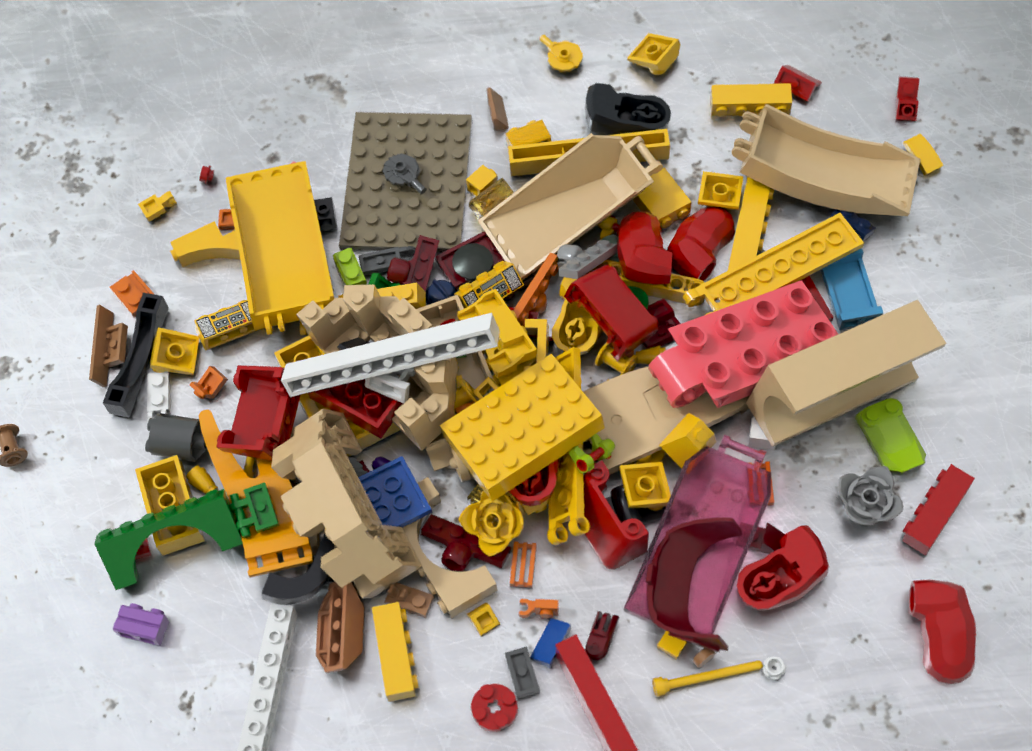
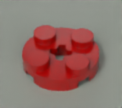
M485 684L473 696L471 711L474 720L480 728L489 732H499L501 729H505L513 724L518 714V704L515 694L508 687L501 684ZM497 702L498 706L501 707L500 711L496 710L495 713H491V708L488 706Z

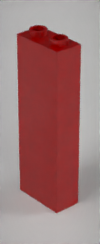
M575 634L555 644L556 658L604 750L639 751L578 636Z

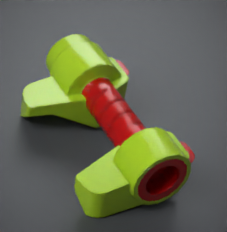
M598 434L590 437L592 440V453L589 455L578 446L569 451V455L581 474L585 472L591 473L594 468V461L611 458V453L615 449V444L611 439L601 440Z

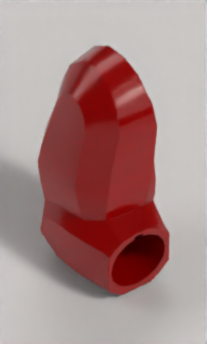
M707 206L685 219L678 227L667 248L668 251L672 252V268L681 276L700 279L704 282L716 266L715 256L734 237L735 226L732 215L724 208Z
M635 211L626 215L617 229V253L625 278L641 284H670L672 252L663 248L662 229L659 220L653 214L645 211Z
M912 581L909 590V608L911 616L921 621V632L924 641V667L927 673L939 682L947 684L961 683L971 676L975 668L976 623L965 589L960 585L946 581Z

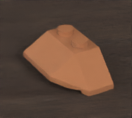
M336 582L330 583L329 591L325 595L318 611L316 657L326 673L347 669L362 653L364 606L351 582L342 588Z

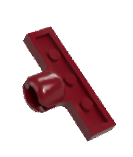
M419 235L413 259L407 261L396 257L392 258L387 273V280L400 283L401 285L418 283L426 292L439 240Z
M433 514L429 516L421 529V535L447 546L442 554L441 561L450 571L461 572L465 570L472 558L480 559L502 569L511 553V547L507 546L502 552L488 556L480 549L477 536L469 534L462 526Z

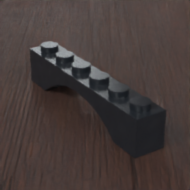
M143 293L136 312L134 334L128 355L120 372L109 384L103 400V405L109 414L130 418L151 359L156 331L158 327L162 328L169 309L163 296Z

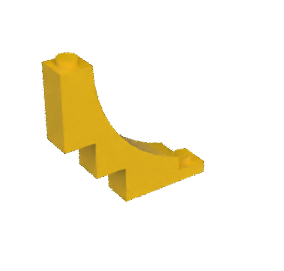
M215 221L170 242L173 248L170 253L175 262L179 260L182 267L209 259L228 258L241 260L235 230L222 236Z

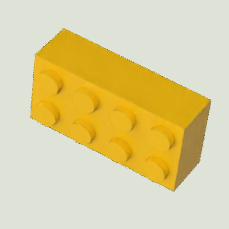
M178 455L135 469L147 514L162 512L168 506L175 505L176 507L184 504L186 500L193 498L184 466ZM170 526L153 533L155 545L162 556L205 541L202 530L190 526Z

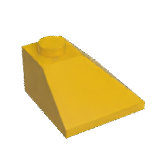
M688 413L659 446L688 474L717 441L715 434L700 418Z

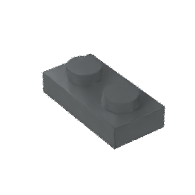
M527 646L506 652L505 658L517 698L520 699L540 693Z

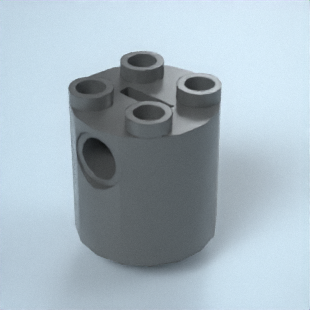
M158 413L155 418L148 420L147 430L150 433L149 439L145 444V451L150 452L151 455L168 458L178 455L181 460L196 462L207 449L199 419Z

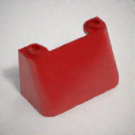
M604 265L578 278L570 284L564 295L570 304L576 301L578 302V308L583 306L609 337L606 342L613 344L614 351L610 354L617 362L654 336L658 331L659 322L657 318L647 311L619 277L617 270L613 266Z
M237 366L233 382L241 392L232 429L223 430L217 438L216 447L219 450L272 461L273 450L290 439L301 395L289 396L281 381L285 368Z
M600 460L594 464L591 473L585 472L583 475L584 517L587 518L590 525L589 531L584 535L602 564L608 569H617L647 553L649 532L638 519L631 518L622 523L620 522L602 494L607 490L606 482L609 479V471L604 462Z

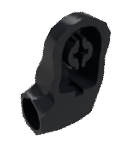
M595 83L588 87L585 101V115L589 130L607 135L665 129L671 117L670 107L662 98L654 95L617 93L610 84Z

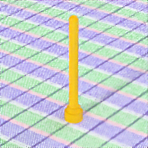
M757 660L670 680L661 676L652 678V685L655 696L659 697L666 695V692H670V689L760 670L763 667V663Z

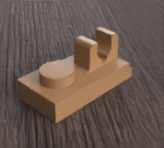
M395 583L390 585L384 604L399 602L401 609H406L409 613L427 618L434 595L432 596V594Z

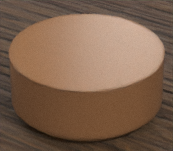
M704 648L693 658V662L698 668H701L716 655V652Z

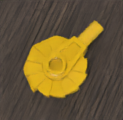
M546 35L540 37L539 40L548 47V63L552 66V69L559 70V72H570L574 68L579 67L583 60V54L579 45L569 41L552 42Z

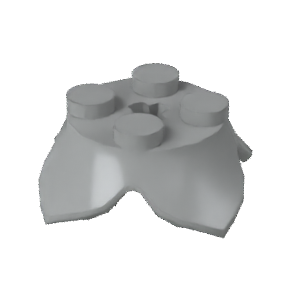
M887 466L873 467L862 476L848 473L840 477L839 494L844 502L846 514L855 523L867 526L875 525L878 522L892 520L903 511L901 498L893 493L894 478ZM868 497H871L872 502L866 501V499Z

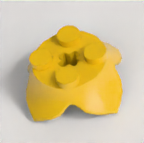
M484 490L480 494V501L467 506L458 518L465 531L479 538V547L488 556L502 552L513 538L521 534L524 526L521 511L506 493L492 502ZM497 516L499 523L493 521V517Z

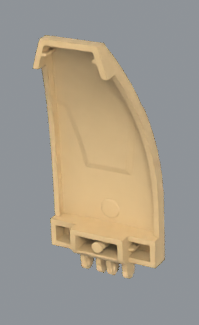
M648 367L619 375L583 391L603 417L605 428L597 434L601 440L611 439L615 444L611 458L602 460L608 468L609 475L620 471V465H628L661 450L662 448L659 444L688 413L700 418L710 427L738 412L742 415L749 409L746 404L749 396L717 408L707 391L693 402L683 407L673 408L667 400V393L660 389L659 380L652 376ZM591 438L583 442V448L588 445L592 447ZM592 448L584 452L589 455L592 453Z

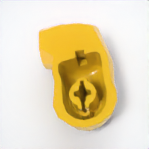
M564 277L559 296L564 302L561 313L552 328V339L562 352L575 347L580 349V355H583L595 346L603 330L583 306L578 308V302L575 301L570 304L566 300L564 295L568 287L577 279Z

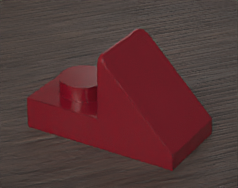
M743 523L738 547L770 554L781 548L779 541L785 534L770 523L766 524V528Z

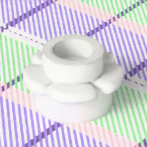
M769 657L764 661L763 672L767 677L779 679L781 675L785 674L786 666L779 657Z

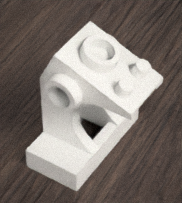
M414 367L366 378L365 387L405 403L409 397L410 387L407 381L410 376L414 377L416 372ZM392 373H396V374L400 375V377H399V378H395V377H393V376H391V375H392Z

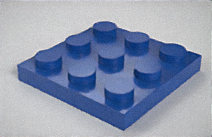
M403 456L358 477L382 525L403 528L432 513L431 507Z

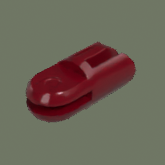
M597 611L585 646V651L590 659L599 661L606 656L619 621L618 615H613L611 618L610 613L605 612L602 615L601 611Z

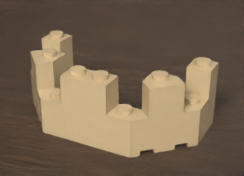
M375 284L344 285L343 298H335L323 309L312 300L296 314L312 341L325 354L339 351L337 346L340 343L358 337L367 342L370 340L376 342L433 327L405 298L399 300L396 296L380 297ZM455 357L414 367L416 374L414 377L410 376V378L423 392L414 400L412 398L407 400L394 412L396 416L392 418L393 423L421 451L442 433L440 425L455 416L456 375L458 373V364Z
M322 409L296 426L294 436L273 450L271 468L281 478L293 480L298 477L302 481L281 496L284 503L283 508L290 515L295 532L301 537H312L325 529L328 539L337 546L321 557V568L341 588L353 581L355 584L354 588L361 598H373L389 588L391 584L394 585L422 567L403 528L382 525L347 454L356 456L362 452V449L344 414Z

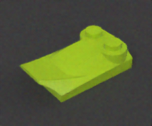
M888 398L870 405L856 414L855 419L882 466H887L890 471L904 473L925 464L926 453L903 414V406L900 401Z

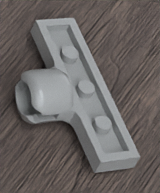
M600 240L592 247L587 248V250H582L577 245H562L557 252L558 258L564 259L557 263L560 267L559 277L578 279L617 253V244L609 243L607 240Z

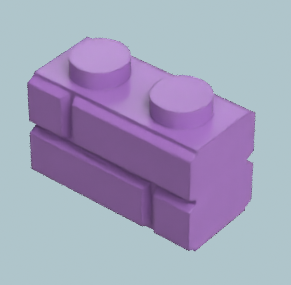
M130 603V606L121 605L113 631L117 636L160 646L169 620L164 615V612L159 609L151 608V611L143 610V607L138 604Z

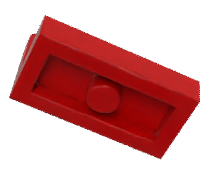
M784 65L781 67L773 84H791L792 94L809 101L816 86H820L822 82L790 65Z

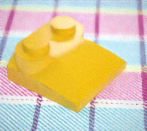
M648 33L627 57V60L649 68L650 73L653 75H661L665 73L679 56L681 44L679 39Z
M703 171L698 204L733 210L739 209L744 176Z
M158 327L153 343L150 368L156 373L173 372L193 375L199 337Z
M662 462L620 465L619 469L629 508H649L657 511L661 510L664 506L672 504Z

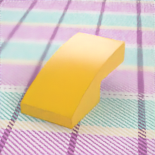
M921 133L902 142L908 153L920 158L919 168L924 176L944 166L933 147Z

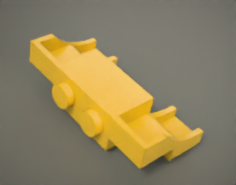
M494 289L484 293L467 308L458 311L457 317L459 320H465L489 313L493 314L500 330L497 346L499 352L488 357L487 363L496 377L499 378L517 371V365L536 358L537 348L528 337L526 328L517 321L515 312L509 309L498 291Z

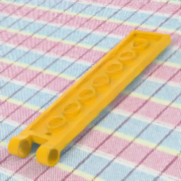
M838 213L700 286L688 290L682 299L688 307H693L704 298L713 312L798 282L863 248L864 242L843 215Z
M572 347L555 358L581 389L580 349ZM581 443L578 447L583 451V443ZM569 452L559 458L560 467L555 491L548 499L549 530L547 538L552 545H559L567 541L568 532L563 526V523L569 521V531L574 536L583 535L590 528L587 518L584 517L583 473L581 474L576 468Z

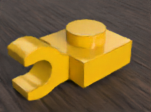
M170 191L164 193L159 198L154 194L138 203L149 222L166 212L164 207H172L177 204Z

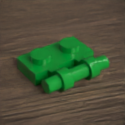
M265 482L244 489L246 498L240 500L238 493L230 495L232 502L230 507L232 512H235L236 526L238 531H241L242 538L251 536L249 528L255 525L258 533L279 526ZM249 507L252 517L246 518L243 509Z

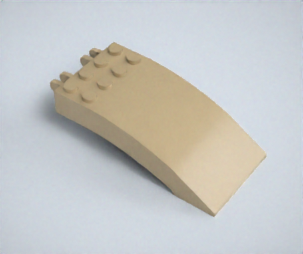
M768 104L763 107L759 115L751 112L743 113L739 126L741 130L751 136L749 141L744 140V138L735 139V147L731 152L734 158L736 157L738 160L743 161L740 173L794 198L832 209L861 214L908 216L910 214L920 158L886 141L882 144L859 140L820 129Z

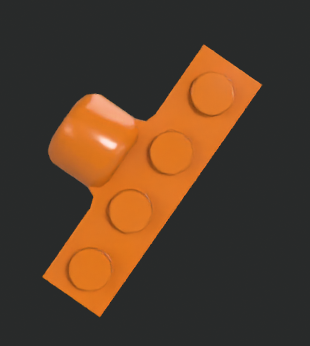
M551 252L513 310L520 325L525 324L529 311L538 312L540 315L546 310L547 297L545 291L549 286L550 278L555 276L559 270L557 264L558 256Z

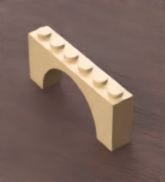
M428 477L417 483L431 509L441 503L439 493ZM425 517L403 527L422 567L417 569L420 577H426L428 581L426 586L432 596L436 594L440 601L437 604L443 614L448 613L450 618H453L498 591L497 584L485 565L471 571L455 572L435 565L425 556L419 545V533Z

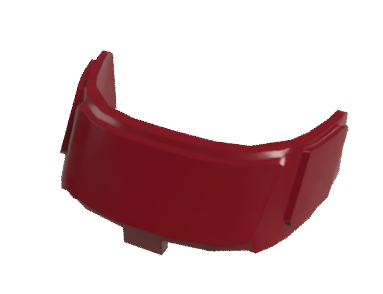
M733 518L697 519L669 529L658 545L651 564H648L646 575L648 612L653 623L668 631L672 637L715 652H720V650L728 651V645L717 634L696 633L689 622V592L692 573L697 559L711 545L742 535L741 528Z

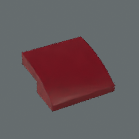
M663 298L648 306L647 311L657 318L659 325L657 333L643 343L646 349L663 346L674 341L668 328L681 324L675 317L672 307Z

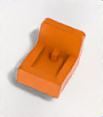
M209 366L198 382L192 381L190 386L194 389V394L199 398L214 399L228 379L214 366Z

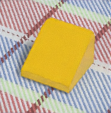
M486 602L467 613L480 636L500 624L492 608Z

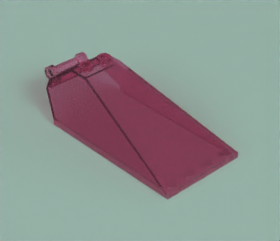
M724 435L718 450L705 446L685 461L624 608L652 620L648 612L647 568L648 564H651L658 545L665 537L666 531L679 524L697 519L730 517L741 528L742 535L711 545L697 559L692 573L689 592L688 615L690 624L696 633L714 634L771 497V472L760 468L766 456V451L762 449L758 451L731 440L730 436ZM727 448L754 458L755 462L753 465L725 454Z

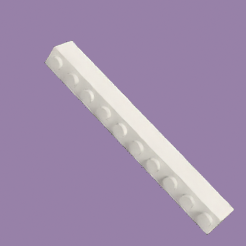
M489 313L288 363L285 366L281 381L290 397L494 348L498 346L500 330L493 314Z

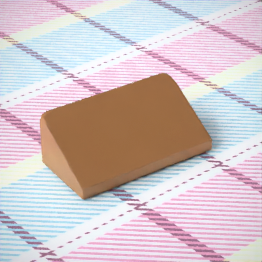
M487 88V99L494 130L508 129L509 125L503 98L492 88Z

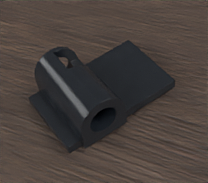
M623 485L613 488L610 492V497L606 498L621 523L631 518L638 519L643 524L670 518L667 506L657 511L649 508H629L625 490L623 491Z

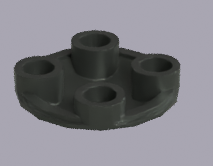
M477 243L466 244L455 252L452 258L453 268L466 281L473 282L479 274L483 272L488 273L493 269V256L490 250L483 245Z

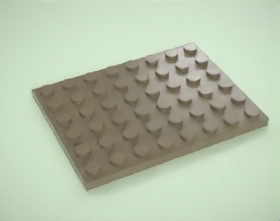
M355 112L339 240L340 250L352 248V250L381 251L413 246L416 250L419 235L439 240L437 252H445L462 243L472 114ZM397 154H407L415 158L420 168L417 180L427 189L426 192L421 195L412 186L409 187L406 184L404 186L395 184L394 186L389 181H386L385 175H383L384 163L388 161L389 157Z

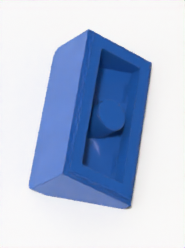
M550 618L530 659L551 669L556 659L555 644L567 638L571 630V624Z

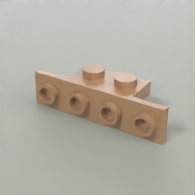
M97 305L89 380L104 388L107 387L108 368L125 362L128 326L124 323L113 325L114 313L101 305Z

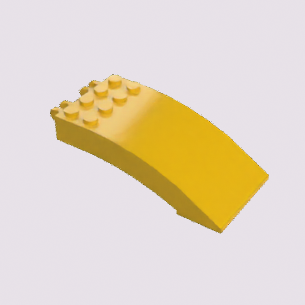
M306 161L225 177L250 317L254 329L266 328L267 335L272 334V326L278 325L280 332H284L285 323L299 321L296 314L312 300L323 309L335 299Z

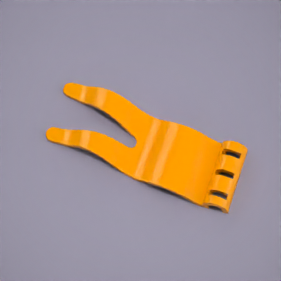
M210 410L201 411L199 421L202 435L230 503H232L230 495L238 493L240 500L246 498L244 489L265 482L278 519L279 526L258 533L255 525L249 528L251 536L242 538L245 558L249 568V578L312 564L314 559L308 537H301L295 532L293 521L283 508L284 503L281 496L292 489L289 479L281 478L271 468L272 461L257 458L259 476L249 478L232 453L223 452L216 447L220 431ZM249 507L244 508L245 517H252ZM299 548H303L304 557L299 558ZM277 553H282L284 562L279 563ZM260 557H261V558H262V562H263V567L258 568V563H257V559H256V558H260Z

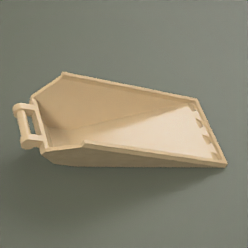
M591 133L480 218L478 222L506 262L513 263L523 281L542 266L550 252L557 255L562 245L573 244L654 182L650 176L660 172L663 165L653 157L644 145V140L641 136L635 137L626 144L620 136L593 135ZM633 150H639L648 162V167L644 169L632 153Z

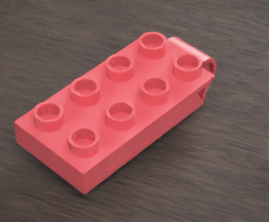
M801 280L668 328L678 346L659 354L649 364L648 369L652 376L659 380V387L667 393V400L673 408L683 407L693 402L706 391L717 408L750 396L768 365L836 336L838 333Z

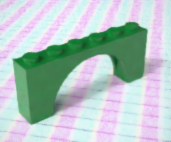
M222 489L219 491H209L205 496L198 499L196 497L190 498L184 504L176 507L175 505L168 506L162 512L156 514H146L135 522H124L113 530H102L96 535L94 545L115 590H119L137 583L139 575L135 560L137 550L147 537L162 528L179 525L197 528L210 535L222 551L242 545L243 542L241 532L238 531L236 526L237 519L235 513L232 512L226 492Z

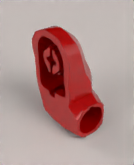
M559 458L509 491L510 494L518 502L526 506L541 505L548 500L555 491L560 467Z
M808 525L799 526L786 533L779 541L780 549L770 553L761 560L746 565L739 572L737 589L742 601L748 607L765 611L792 603L804 597L827 576L829 565L826 552L819 538Z

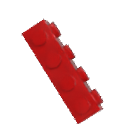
M952 464L947 471L942 469L936 479L939 482L936 488L931 486L925 495V498L928 499L925 505L920 503L914 512V515L917 516L913 522L909 520L902 531L905 533L902 541L922 554L927 555L975 478Z

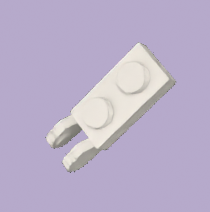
M169 372L147 373V420L155 418V414L170 413Z

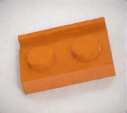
M134 270L132 274L124 276L110 286L111 291L134 318L136 317L137 308L143 293L154 294Z

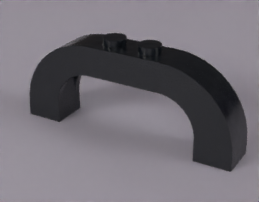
M324 533L311 568L305 574L295 578H286L270 572L261 593L262 599L276 604L289 605L306 601L316 595L329 578V575L321 568V557L337 546Z

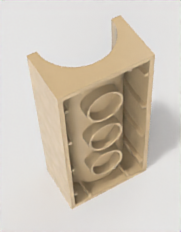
M915 300L768 365L746 404L773 447L917 381L919 376L913 367L912 361L943 348L947 343L920 302Z

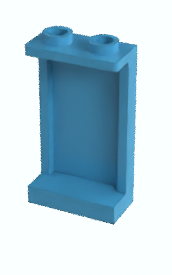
M859 249L821 269L839 330L854 328L883 315L882 307L877 306L862 260L863 249Z

